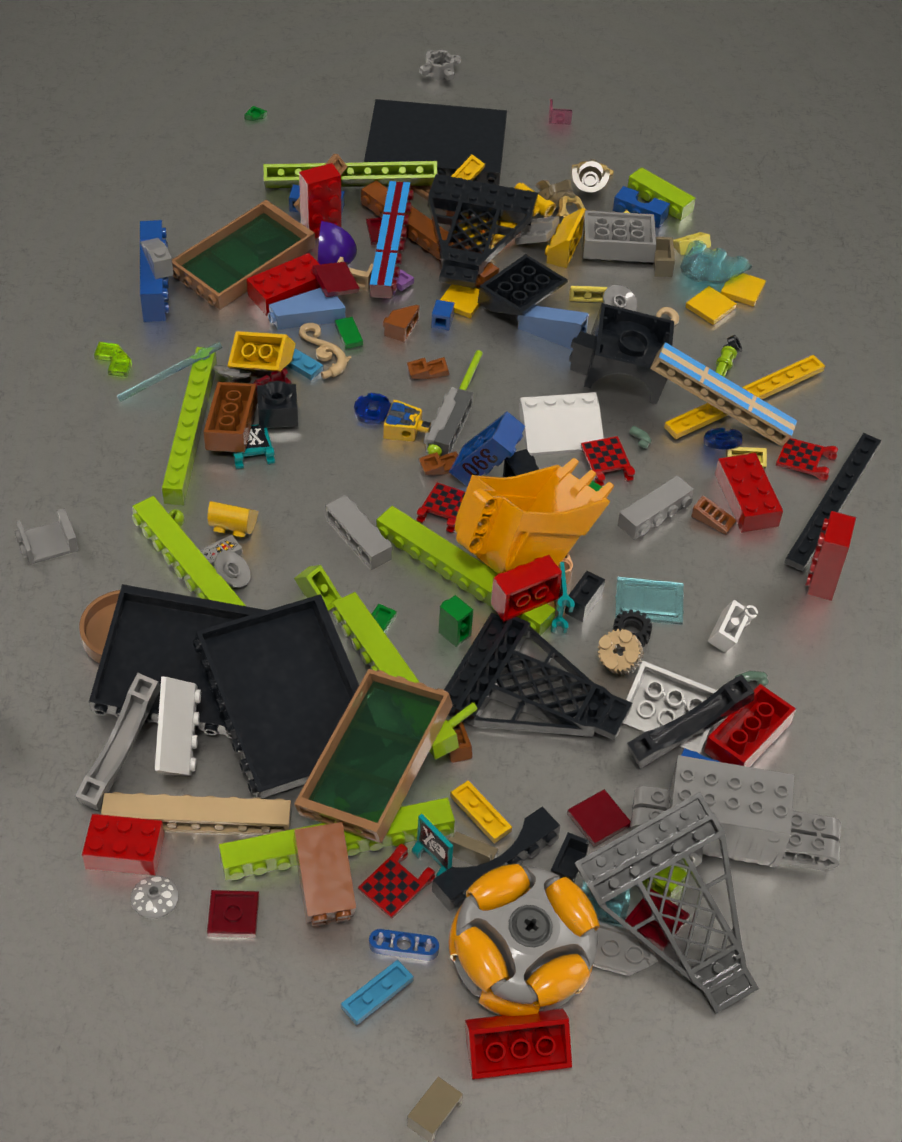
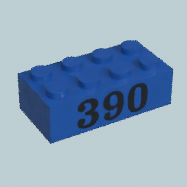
M508 411L462 446L449 473L466 486H468L472 475L482 476L483 474H489L495 465L498 467L506 457L510 458L515 453L516 444L523 438L522 432L525 425Z

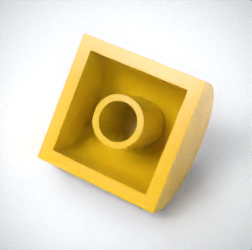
M210 501L207 517L208 525L214 527L213 531L225 533L226 530H231L234 536L245 537V534L252 533L259 511Z

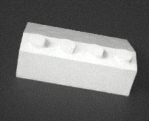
M596 392L520 398L519 418L520 422L525 425L523 436L526 449L531 456L583 452L581 443L604 439L600 406Z
M642 661L626 699L633 704L623 724L643 732L658 728L689 712L717 690ZM714 725L682 743L679 747L701 754Z
M161 677L155 771L162 775L192 777V771H196V758H193V748L197 749L198 735H194L195 726H199L200 714L196 712V704L201 701V690L198 689L195 683Z

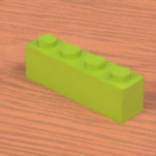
M641 167L629 176L628 188L638 191V197L647 202L657 198L670 203L668 214L681 221L693 212L695 197Z

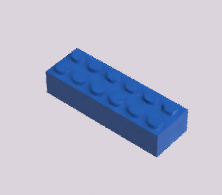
M162 220L140 221V241L159 238L168 249V242L165 239L167 238L166 227H162ZM140 244V298L143 322L166 321V313H169V303L166 302L169 301V292L167 290L169 288L168 277L155 279Z

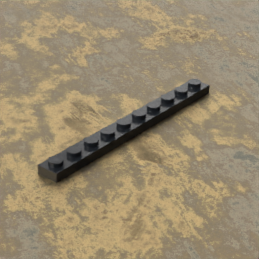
M866 433L862 434L787 555L785 564L804 571L814 555L820 532L825 533L822 530L824 519H829L831 511L840 512L879 448L880 439Z

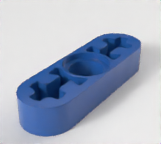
M377 929L369 936L370 950L379 955L431 961L439 953V942L430 935ZM379 938L383 939L382 945H377ZM391 939H394L393 948L390 947ZM401 940H407L411 946L406 950H402L397 944ZM415 942L418 943L417 951H414ZM428 944L431 945L430 952L425 951V947Z

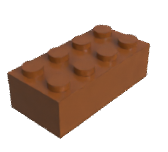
M217 382L204 428L206 450L245 452L258 403L256 384Z

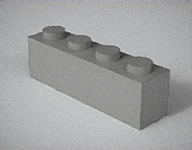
M677 475L619 513L617 526L634 540L639 536H644L651 528L659 526L668 517H673L679 510L688 507L693 501L694 489Z
M344 495L325 505L327 521L370 570L392 560L393 547L391 542L381 535L380 530L370 523L367 515L362 514L354 501H351Z

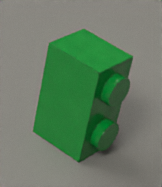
M454 595L449 600L443 601L440 605L438 633L457 647L472 634L473 609Z

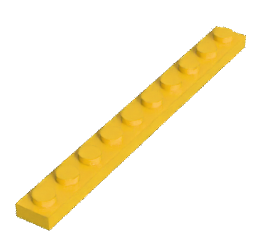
M811 355L742 388L760 399H765L823 372L825 365L814 355ZM706 403L666 421L664 428L676 440L726 417L728 414Z

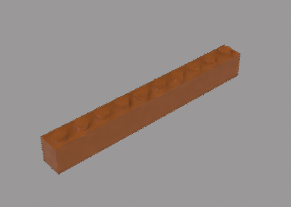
M378 181L367 185L361 189V203L382 218L388 188ZM412 206L411 213H408L409 226L405 227L407 228V237L441 261L432 220ZM439 226L442 240H446L449 232ZM489 262L485 266L484 271L478 276L475 286L480 288V285L499 273V268Z

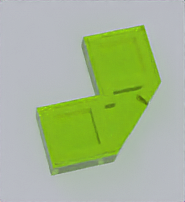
M98 343L94 358L96 360L111 361L108 375L127 377L132 365L129 356L118 344Z

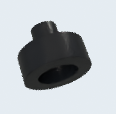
M736 335L728 337V344L724 346L733 347L737 354L742 352V346Z

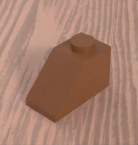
M413 305L393 310L383 321L384 336L405 342L419 321L420 306Z

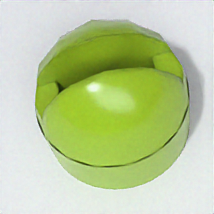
M173 509L169 512L172 518L175 517L174 521L179 527L184 524L185 520L182 511Z

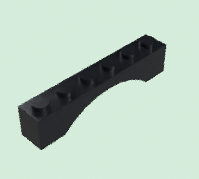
M741 674L724 684L714 694L689 712L663 726L646 731L628 742V751L641 769L754 701V691Z
M542 806L524 819L518 838L502 855L477 866L449 868L433 879L432 892L449 912L456 907L460 908L466 898V891L482 875L504 865L519 864L521 866L523 861L529 857L534 858L545 846L553 845L559 838L560 824Z

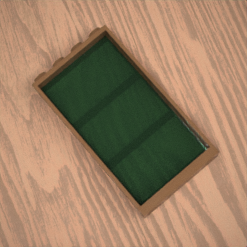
M265 200L172 259V276L180 280L186 287L195 291L198 296L207 300L210 305H214L221 310L247 292V278L300 257L314 248L315 233Z
M368 669L294 803L299 815L324 824L342 822L344 831L382 843L453 706L449 693L440 688L427 687L420 682L408 681L401 676L394 677L388 675L381 670Z

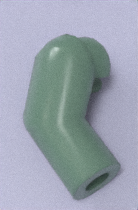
M632 426L629 434L640 439L638 445L647 449L648 445L652 442L650 436L646 431Z
M747 671L742 673L748 683L757 681V685L761 684L763 686L769 683L768 675L765 672Z

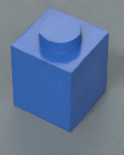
M436 299L432 312L431 328L449 331L454 317V302Z

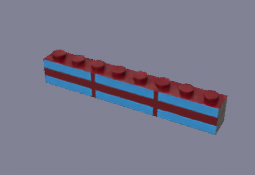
M389 181L369 284L371 297L393 298L394 291H397L396 278L400 276V267L398 265L402 264L401 251L404 252L405 248L403 238L406 239L407 228L405 227L409 226L408 213H411L412 209L410 200L413 201L414 190H411L410 182Z

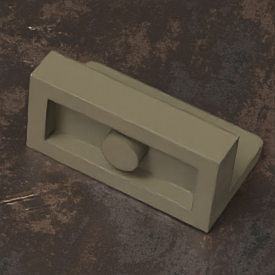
M457 831L453 837L448 838L454 845L453 857L473 866L495 859L498 854V848Z

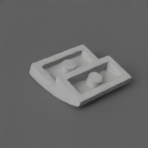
M559 216L532 219L531 226L527 225L515 237L516 245L547 242L553 236L558 226Z

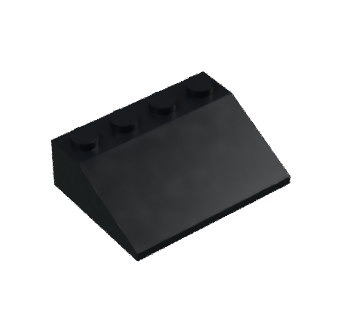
M525 254L480 285L477 303L491 312L523 315L565 285L568 279Z

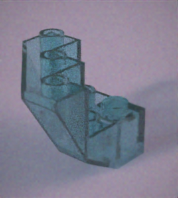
M700 240L689 243L680 266L682 274L689 279L699 283L715 285L724 283L752 268V265L748 263L749 261L745 257L736 256L731 258L724 249L715 248L710 250Z

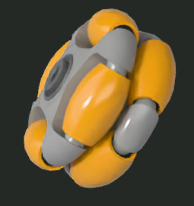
M519 864L504 865L482 875L466 891V898L455 914L449 933L450 959L455 962L458 974L466 987L474 996H479L478 1003L489 1011L500 1016L538 1014L539 1011L557 1009L567 1003L575 994L582 992L592 972L598 945V933L596 931L600 925L591 901L583 890L569 878H560L559 875L541 868L521 867Z

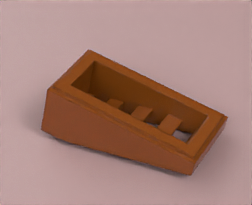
M702 496L693 507L691 517L726 535L736 523L735 518L705 496Z
M460 722L453 728H459L454 730L457 734L459 748L448 753L452 763L469 760L473 757L470 740L463 722Z

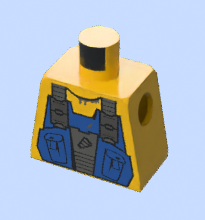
M393 400L384 423L383 439L413 442L418 432H430L431 422L422 420V410L420 408Z

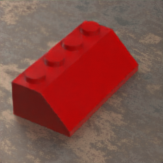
M563 1008L539 1011L538 1014L501 1015L465 1020L466 1044L472 1079L572 1068L569 1017Z

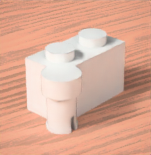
M733 600L722 610L707 642L726 653L737 643L743 629L757 616L758 610L756 607L748 605L744 609L743 605Z

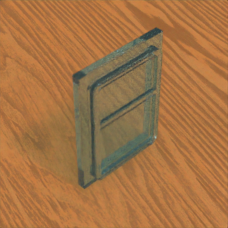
M617 577L615 618H617L619 613L622 614L625 610L629 613V609H633V613H636L637 610L640 611V615L645 613L647 615L646 618H650L651 622L682 625L684 583Z

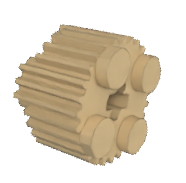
M619 629L617 631L612 630V633L608 632V635L605 634L599 640L598 657L609 672L612 671L613 674L617 673V675L622 674L625 676V674L629 675L630 672L633 674L634 670H637L636 667L640 666L639 662H642L641 658H643L644 654L643 647L632 632L626 629H621V631ZM620 649L626 650L622 656L617 654Z

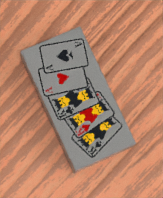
M230 535L200 549V552L214 566L218 553L225 550L241 554L243 550L233 535Z

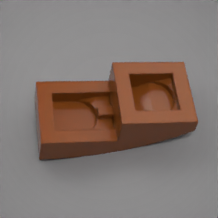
M424 357L407 363L412 379H433L450 375L445 357L426 362Z
M455 451L439 457L436 452L418 459L425 475L450 474L449 471L458 454Z

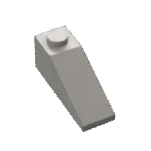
M159 238L140 241L155 279L172 276V258L167 246Z

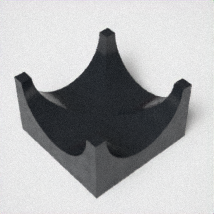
M602 303L591 331V335L595 336L584 387L591 388L598 379L606 375L627 374L640 379L647 385L651 394L650 403L657 405L667 378L650 368L656 354L666 342L672 346L674 321Z

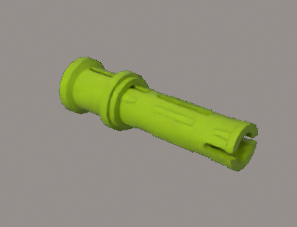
M724 346L720 352L721 356L716 361L717 367L715 372L723 377L732 368V361L737 356V351L731 346Z

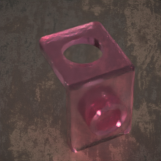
M550 99L549 124L570 125L572 110L553 109V99Z

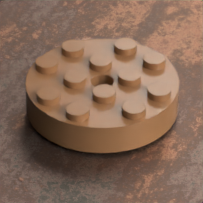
M120 590L112 591L96 598L86 607L80 619L79 630L83 648L97 663H100Z

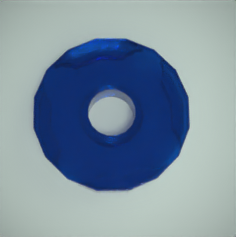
M368 393L367 396L363 397L362 395L355 401L354 414L360 422L365 424H382L385 422L392 404L384 395ZM375 407V408H377V409H376V410H370L369 408Z
M725 428L711 429L704 435V444L713 449H734L742 444L743 434L735 429H730V431H725Z

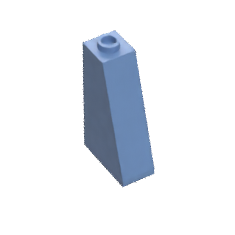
M322 288L269 304L268 319L271 324L275 325L277 330L297 328L305 323L330 324L335 323L337 319L345 318V306L338 296L326 297Z
M534 306L523 315H518V329L573 350L571 348L573 338H577L580 331L587 333L589 314L586 312Z

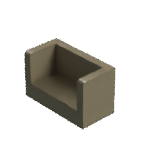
M656 237V251L653 262L655 277L673 276L675 265L673 237Z
M438 1076L407 1116V1127L426 1141L434 1142L436 1131L455 1106L459 1108L462 1105L463 1093Z

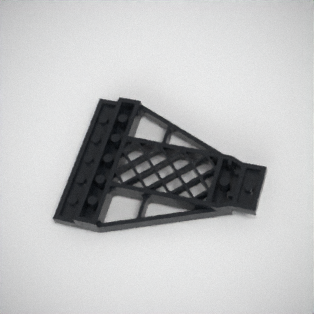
M436 174L428 195V207L442 259L439 282L475 288L478 276L484 271L485 266L527 225L531 226L538 193ZM435 208L453 211L455 215L450 217L436 214ZM499 220L518 223V225L510 228L499 226L498 223ZM438 223L451 226L446 240H442ZM495 234L505 235V237L493 249H491Z
M493 612L489 615L444 689L449 693L453 704L448 716L454 717L471 703L477 706L478 710L462 721L474 727L590 737L598 733L612 740L616 739L633 704L611 694L605 687L595 684L532 629L530 622L518 617L503 622L501 617ZM526 638L532 639L548 654L544 662L518 652ZM554 659L568 672L550 665L551 660ZM517 665L523 669L514 671L512 666ZM536 673L543 676V678L534 680L532 674ZM527 675L529 681L519 684L517 678ZM513 680L514 685L504 687L502 681ZM555 681L563 686L554 688L551 682ZM547 684L549 690L539 692L537 686ZM532 687L534 693L524 695L522 690ZM572 690H577L583 694L574 696ZM567 692L569 698L559 700L557 694ZM552 696L554 702L545 704L542 698ZM491 699H496L517 709L511 720L482 718L480 716ZM584 701L582 706L579 708L577 703ZM572 704L574 710L565 713L563 706ZM526 712L550 723L517 720L521 713Z

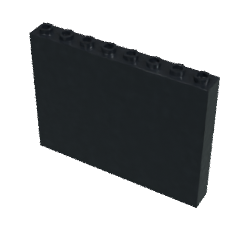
M375 99L364 162L437 161V174L451 177L471 155H474L485 164V168L473 181L499 185L507 110Z
M122 584L89 699L91 711L98 715L111 714L119 717L127 693L137 673L158 681L160 688L161 677H169L195 683L198 689L201 690V701L196 704V712L200 714L199 726H195V730L204 731L209 735L222 734L233 739L231 733H227L224 727L223 720L225 717L223 712H219L217 709L216 694L210 691L208 685L209 676L207 672L204 673L200 664L202 658L200 653L195 652L193 640H195L196 631L266 610ZM160 692L144 723H158Z
M321 594L196 631L195 640H193L194 650L196 653H200L202 658L200 660L204 673H208L210 691L216 694L217 709L219 712H223L225 717L223 720L224 727L227 733L230 732L233 740H231L233 750L235 753L238 752L241 758L239 760L241 771L248 776V789L251 794H255L256 798L262 799L306 783L359 687L355 673ZM366 704L357 722L377 728L368 704ZM352 729L335 763L355 768L367 763L386 747L382 738ZM330 770L327 777L339 772Z

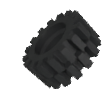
M629 609V613L625 610L622 614L619 613L617 615V618L614 620L613 630L617 631L619 629L621 631V629L629 626L639 629L640 632L633 633V635L640 641L641 646L645 647V643L648 644L651 636L652 623H650V618H646L647 615L645 613L640 615V611L637 610L636 613H633V609Z

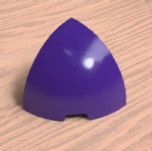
M321 221L318 263H336L340 257H344V262L350 264L357 254L354 239L343 228Z

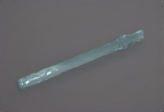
M220 341L207 348L199 349L198 353L117 395L119 401L122 402L201 359L209 358L211 354L223 348Z

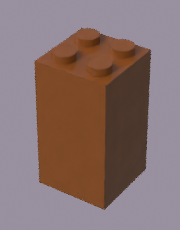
M343 823L294 829L293 841L306 924L312 923V926H321L326 924V920L336 919V922L349 921L356 911V903Z

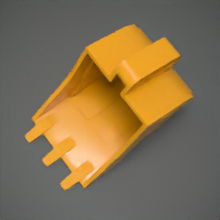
M572 458L563 467L554 465L512 477L500 478L472 475L456 517V541L498 574L505 573L519 565H524L548 554L559 566L580 536L587 534L608 506L610 500L607 497L614 488V485L608 482L599 491H595L589 485L596 476V472L590 470L581 479L571 474L579 463L575 458Z

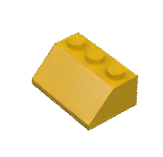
M581 208L564 217L561 224L558 223L556 234H553L550 245H547L545 250L547 264L567 269L582 238L586 209Z
M236 331L227 366L239 369L281 371L292 361L296 343L287 334Z

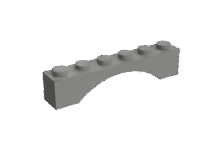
M137 673L108 741L91 769L85 775L75 794L79 803L100 811L103 805L104 793H109L161 690L158 681Z

